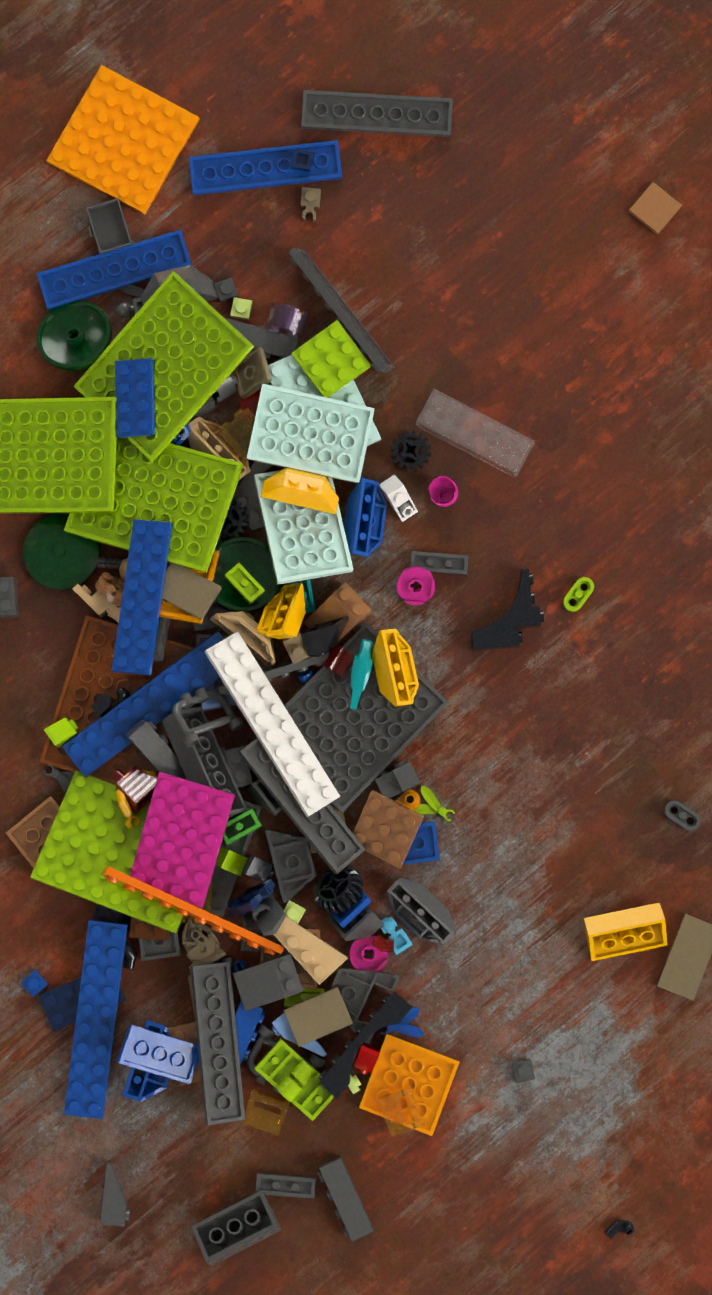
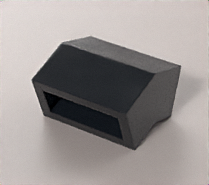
M99 693L98 701L91 707L101 717L111 710L114 698Z

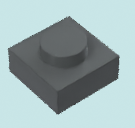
M232 277L214 283L221 303L238 297Z
M531 1059L512 1063L516 1083L535 1079Z

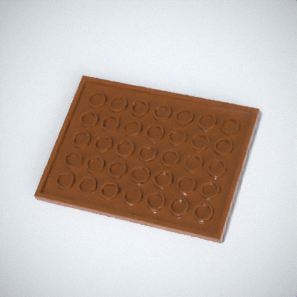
M86 615L52 724L65 717L69 720L73 719L79 727L77 732L80 733L100 718L91 707L98 701L99 693L114 698L113 708L118 704L116 692L119 688H125L131 695L191 651L193 647L167 640L163 661H153L151 676L113 672L112 664L118 625ZM161 721L155 725L157 728L155 732L159 736L163 735L168 740V734ZM47 737L40 762L74 773L75 771L81 772L63 747L55 746L51 739ZM131 743L89 775L116 785L117 781L113 779V775L118 769L126 774L133 768L153 771L156 775L158 771L137 747Z

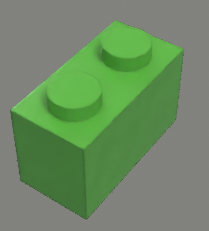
M250 809L227 822L223 836L227 845L262 827L254 809Z

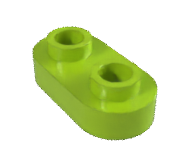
M579 578L563 600V606L567 611H578L594 590V583L590 578ZM582 584L587 586L586 591L581 590L580 586ZM569 600H575L576 605L571 606L569 604Z

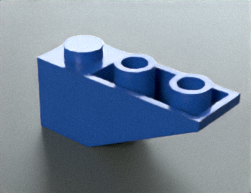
M242 1001L235 1014L240 1064L243 1060L247 1061L251 1051L248 1049L250 1041L254 1042L258 1034L255 1028L258 1023L262 1024L266 1014L262 1012L264 1007L261 1006L245 1011Z

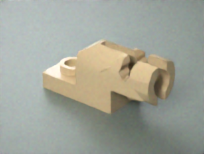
M77 584L73 588L101 618L108 613L109 617L119 623L121 607L107 601V596L104 593L100 595L97 591L91 597L92 592L85 585L81 587Z

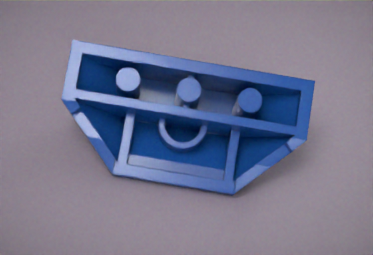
M360 478V482L356 484L347 499L344 531L350 554L369 557L383 541L387 503L377 481Z
M150 1020L146 1021L145 1029L171 1036L165 1025ZM131 1067L122 1096L142 1102L166 1089L170 1078Z

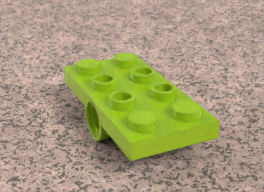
M281 1038L254 1067L283 1097L292 1102L312 1121L333 1099L328 1092L318 1085L321 1081L318 1077L321 1074Z

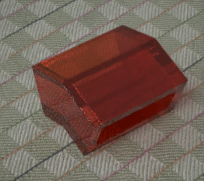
M336 645L323 666L342 678L354 659V655Z
M379 933L372 942V945L381 952H394V938H385Z

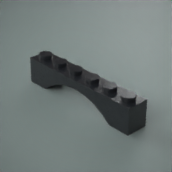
M396 992L392 995L388 993L381 1001L384 1005L380 1010L375 1008L369 1016L370 1022L367 1025L363 1023L356 1031L359 1034L356 1039H350L343 1047L346 1051L342 1056L337 1054L331 1062L333 1064L332 1068L329 1071L325 1069L318 1077L321 1080L318 1085L333 1098L337 1099L350 1084L352 1062L362 1043L377 1030L389 1025L399 1024L411 1010L412 1006Z

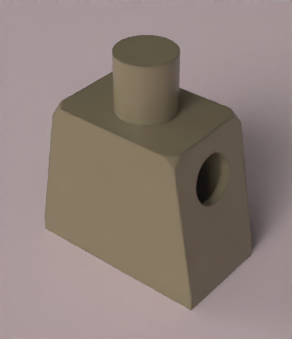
M300 631L296 637L282 639L293 664L310 657L306 652Z

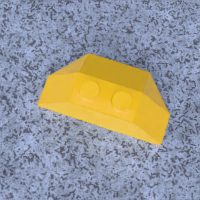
M288 467L283 468L264 480L261 497L331 514H336L339 497L325 476Z
M302 582L284 585L281 588V592L269 601L264 608L256 629L258 634L276 639L293 638L298 635L306 613Z
M397 629L380 630L372 652L379 691L395 707L411 705L414 702L419 686L411 647L399 635Z

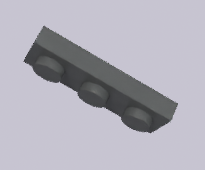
M411 551L410 567H422L432 573L467 575L469 555Z
M257 1173L255 1193L262 1190L264 1195L314 1199L316 1178Z

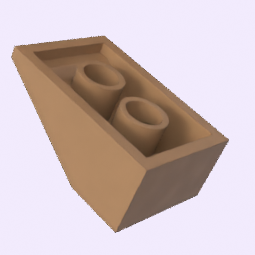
M345 582L304 624L310 628L319 623L348 616L349 620L338 642L332 646L333 648L372 613V610Z

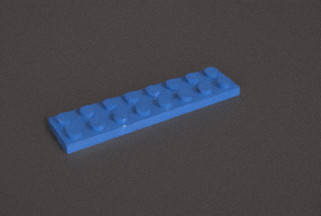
M338 140L189 157L193 196L342 179ZM295 148L314 152L310 172L292 169Z
M180 229L37 273L49 311L67 303L85 300L150 280L153 274L188 265L192 266Z
M133 520L112 664L113 672L151 676L173 526L171 522Z

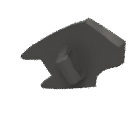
M269 896L260 902L261 906L256 911H248L243 915L248 929L257 928L261 930L264 936L276 934L286 917L282 907Z

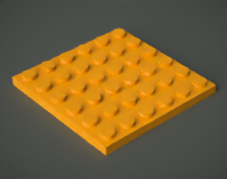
M101 65L46 161L114 199L118 198L121 203L145 215L200 119L191 112Z

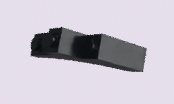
M521 569L519 590L510 609L491 625L471 631L473 651L519 648V643H523L522 631L518 632V629L537 628L541 626V622H544V612L540 611V606L532 607V604H535V594L531 592L530 585H533L534 582L533 573L529 574V569Z

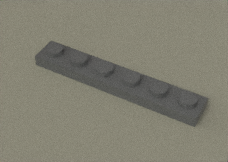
M327 651V654L320 657L312 655L296 664L289 660L264 668L262 671L270 682L273 677L279 676V678L289 676V672L295 670L302 672L307 670L308 666L326 664V661L330 660L329 652ZM223 682L216 684L220 694L230 695Z

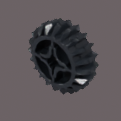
M347 865L336 875L332 870H326L324 875H320L321 879L316 881L317 886L313 888L315 890L313 896L316 904L323 911L331 915L333 913L338 915L340 911L345 913L347 908L351 909L352 904H357V898H361L360 893L364 891L362 887L364 882L361 874L354 867Z

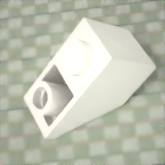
M395 475L380 484V489L402 522L418 512L406 488Z

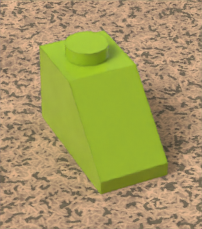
M65 717L50 725L44 731L53 744L61 748L63 744L78 734L77 729L79 727L73 719L69 720Z

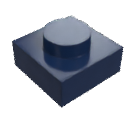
M295 148L292 169L310 172L314 152Z

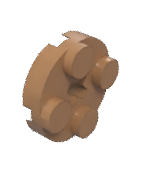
M103 572L95 583L96 590L100 595L104 593L107 596L106 600L110 603L121 606L125 581L122 578L118 579L107 572Z

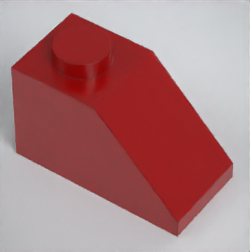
M362 1043L353 1064L354 1067H357L356 1071L367 1075V1072L372 1073L380 1055V1049Z

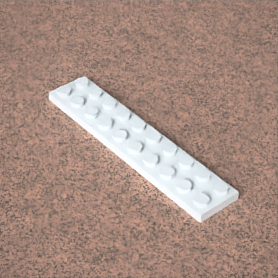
M239 632L232 634L205 650L204 652L306 817L339 798L340 795Z

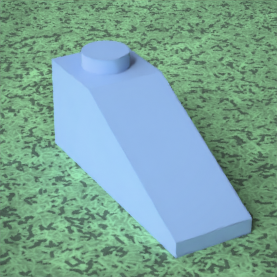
M282 1013L272 1021L274 1025L272 1030L278 1037L282 1035L284 1039L297 1044L285 1013ZM317 1040L301 1046L323 1057L327 1055V1052Z

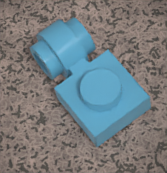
M392 916L381 920L384 924L380 928L384 934H391L386 940L396 955L412 945V942L402 928L395 931V927L398 925Z

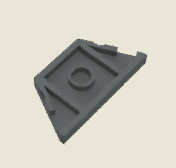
M266 830L283 903H286L316 877L308 840L303 837Z

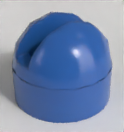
M307 669L299 672L297 676L300 682L305 685L314 674L312 669Z
M237 960L232 966L234 973L239 972L238 963H240L242 970L248 968V964L244 960Z

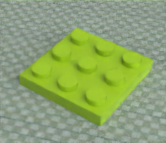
M338 320L291 353L321 396L326 398L331 397L371 367Z

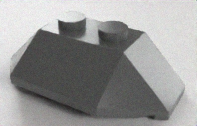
M191 265L154 273L141 296V302L144 305L174 271L207 302L219 299L214 281Z
M398 878L387 890L392 913L419 939L444 945L456 933L449 910L421 883Z

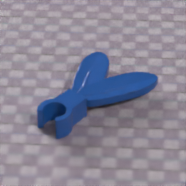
M411 1008L399 1024L387 1026L386 1032H380V1034L386 1035L388 1032L398 1031L412 1037H422L424 1033L420 1028L408 1025L417 1017L419 1008Z

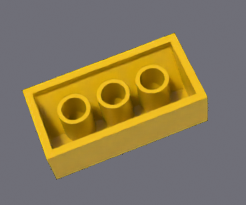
M660 903L584 918L585 934L591 961L667 946L666 922Z

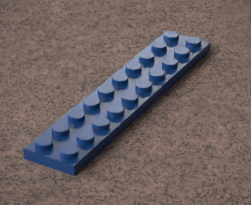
M216 631L62 745L63 749L85 777L132 743L125 734L141 719L146 722L150 720L154 725H157L164 718L172 714V708L175 703L180 701V696L190 693L191 697L195 696V691L203 687L207 688L220 678L204 652L224 640L219 631Z
M90 919L88 921L64 1115L103 1119L128 924Z

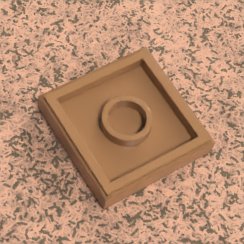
M652 182L629 209V213L658 235L682 205Z

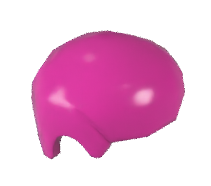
M439 476L433 479L429 485L430 498L437 506L448 507L455 503L458 497V488L453 480L447 476Z

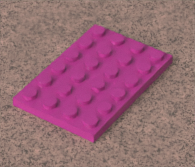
M159 772L130 876L189 904L203 908L235 794Z

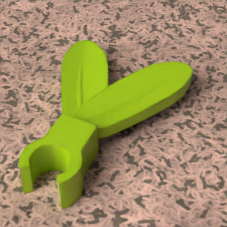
M422 786L421 794L428 804H420L414 811L421 815L438 813L445 820L451 822V819L446 818V814L452 812L454 815L455 812L441 807L433 792L428 787Z

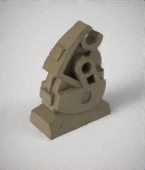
M190 916L182 933V944L185 945L188 959L193 962L191 966L214 964L227 956L226 951L220 949L219 940L213 934V931L206 925L199 923L195 925L193 923L194 917ZM202 931H206L208 933V936L202 933Z

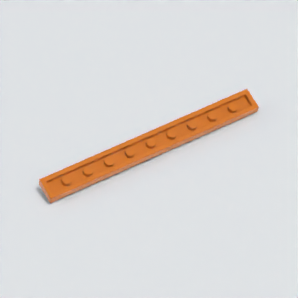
M109 866L105 867L101 874L111 884L124 885L123 889L134 893V891H137L146 900L152 901L154 899L159 901L160 906L167 909L172 907L177 910V914L184 917L188 915L194 917V921L199 924L205 925L207 923L216 932L222 933L224 931L229 933L230 938L237 941L242 939L251 948L257 949L259 947L264 949V953L269 956L282 955L285 947Z

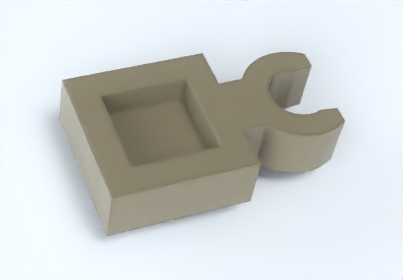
M302 187L301 208H306L302 213L303 221L306 220L307 214L313 215V222L316 221L314 209H320L321 189Z

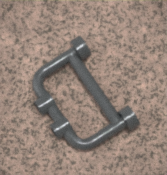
M204 687L195 691V696L191 697L190 693L183 694L179 697L180 701L175 703L172 708L174 719L185 736L183 742L186 748H190L200 741L197 734L226 724L234 732L245 725L242 717L237 718L223 694L215 690L206 691ZM211 698H215L220 702L227 716L189 729L180 713L182 708L187 709L196 703L201 704Z
M261 1024L258 1029L260 1036L248 1056L247 1066L253 1074L257 1075L255 1080L266 1085L268 1081L254 1069L256 1066L255 1059L264 1044L272 1048L277 1042L271 1039L275 1032L270 1027ZM312 1053L309 1059L301 1056L315 1070H317L318 1066L323 1067L326 1059L316 1053ZM273 1087V1090L279 1093L278 1090L275 1087Z

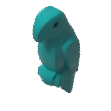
M362 639L360 651L357 656H354L350 681L352 688L350 709H357L361 692L365 690L373 663L371 659L373 642L371 640Z

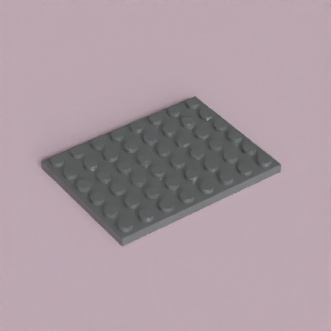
M367 623L285 705L289 715L340 795L339 798L331 803L341 813L353 803L449 703L416 671L419 686L413 704L395 707L380 693L374 663H372L370 676L365 690L361 692L357 709H350L352 697L350 681L354 656H357L360 651L362 639L373 642L371 649L372 659V652L378 635Z

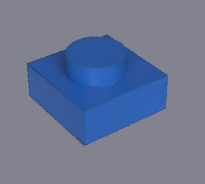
M34 970L21 984L32 997H35L48 985V982L37 970Z

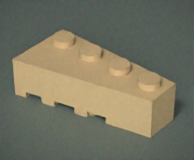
M287 916L277 933L273 934L319 985L348 959L346 955Z

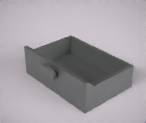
M118 198L97 205L86 206L91 226H88L91 237L95 236L100 254L133 244Z

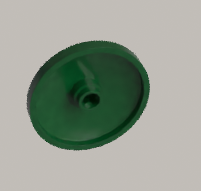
M74 301L54 308L44 317L37 331V346L42 357L51 366L65 371L81 370L91 366L110 345L112 340V327L104 311L98 306L85 301Z
M68 514L51 515L37 522L28 532L23 546V559L30 575L41 585L53 590H70L77 584L82 585L95 572L97 560L100 557L99 542L64 531L69 517Z
M238 537L229 539L215 548V550L219 551V558L213 582L220 585L222 589L214 601L221 607L233 612L243 611L244 613H249L265 607L277 594L280 584L277 585L269 547L253 538ZM238 563L265 590L251 605L225 578V574Z

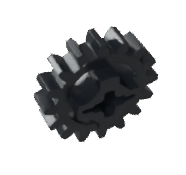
M406 430L405 436L399 433V440L393 439L395 446L390 447V450L395 451L390 455L391 458L396 457L394 465L400 463L399 469L401 470L403 467H406V472H409L410 468H413L414 472H416L417 466L423 469V462H429L426 456H431V452L427 451L431 448V445H426L428 438L422 439V433L418 436L415 435V430L412 431V434H409ZM408 439L416 440V442H409ZM401 444L403 451L398 454V448ZM408 448H410L411 450L415 449L413 455L412 453L407 454ZM421 448H423L424 451L422 458H420V455L418 454V451H420ZM411 460L413 461V463H407L405 461Z
M232 499L227 513L229 517L225 519L220 533L223 540H226L228 536L229 539H233L235 536L237 538L242 536L241 532H246L244 526L249 525V522L245 521L249 517L248 514H244L246 507L241 509V502L234 504V499ZM233 526H238L235 531L231 532Z

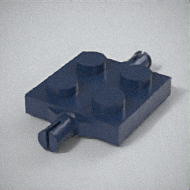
M270 879L249 887L240 897L229 901L228 906L230 909L227 913L232 918L237 915L243 916L248 911H256L261 906L260 902L273 893L275 884Z

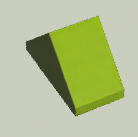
M221 846L215 865L241 876L249 858Z

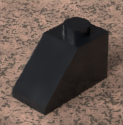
M251 855L242 873L265 882L272 879L275 870L272 869L274 865Z

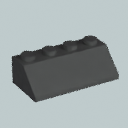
M262 1190L191 1226L205 1261L210 1266L282 1230Z

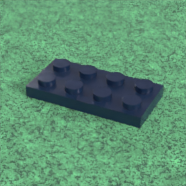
M81 977L39 995L53 1032L76 1022ZM121 987L118 1003L126 1000Z

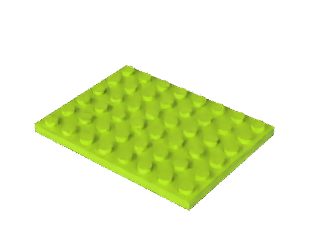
M173 271L78 380L74 387L84 397H116L115 361L154 359L155 436L127 438L150 461L154 462L254 348V345Z
M117 397L0 399V513L114 512Z
M117 438L114 512L70 513L64 531L129 551L134 519L171 522L173 526L167 562L207 573L244 465L240 462L169 443L155 461L152 462L127 438Z
M75 771L30 878L176 934L183 916L176 913V909L172 907L169 909L159 905V901L154 899L152 901L146 900L141 897V893L134 891V893L123 889L124 885L116 883V885L111 884L105 880L106 877L101 875L104 868L109 866L130 876L150 802L137 814L132 813L133 816L139 818V824L135 825L134 821L131 820L133 828L128 829L125 825L127 817H124L115 796L116 785L90 775L85 777L82 772Z

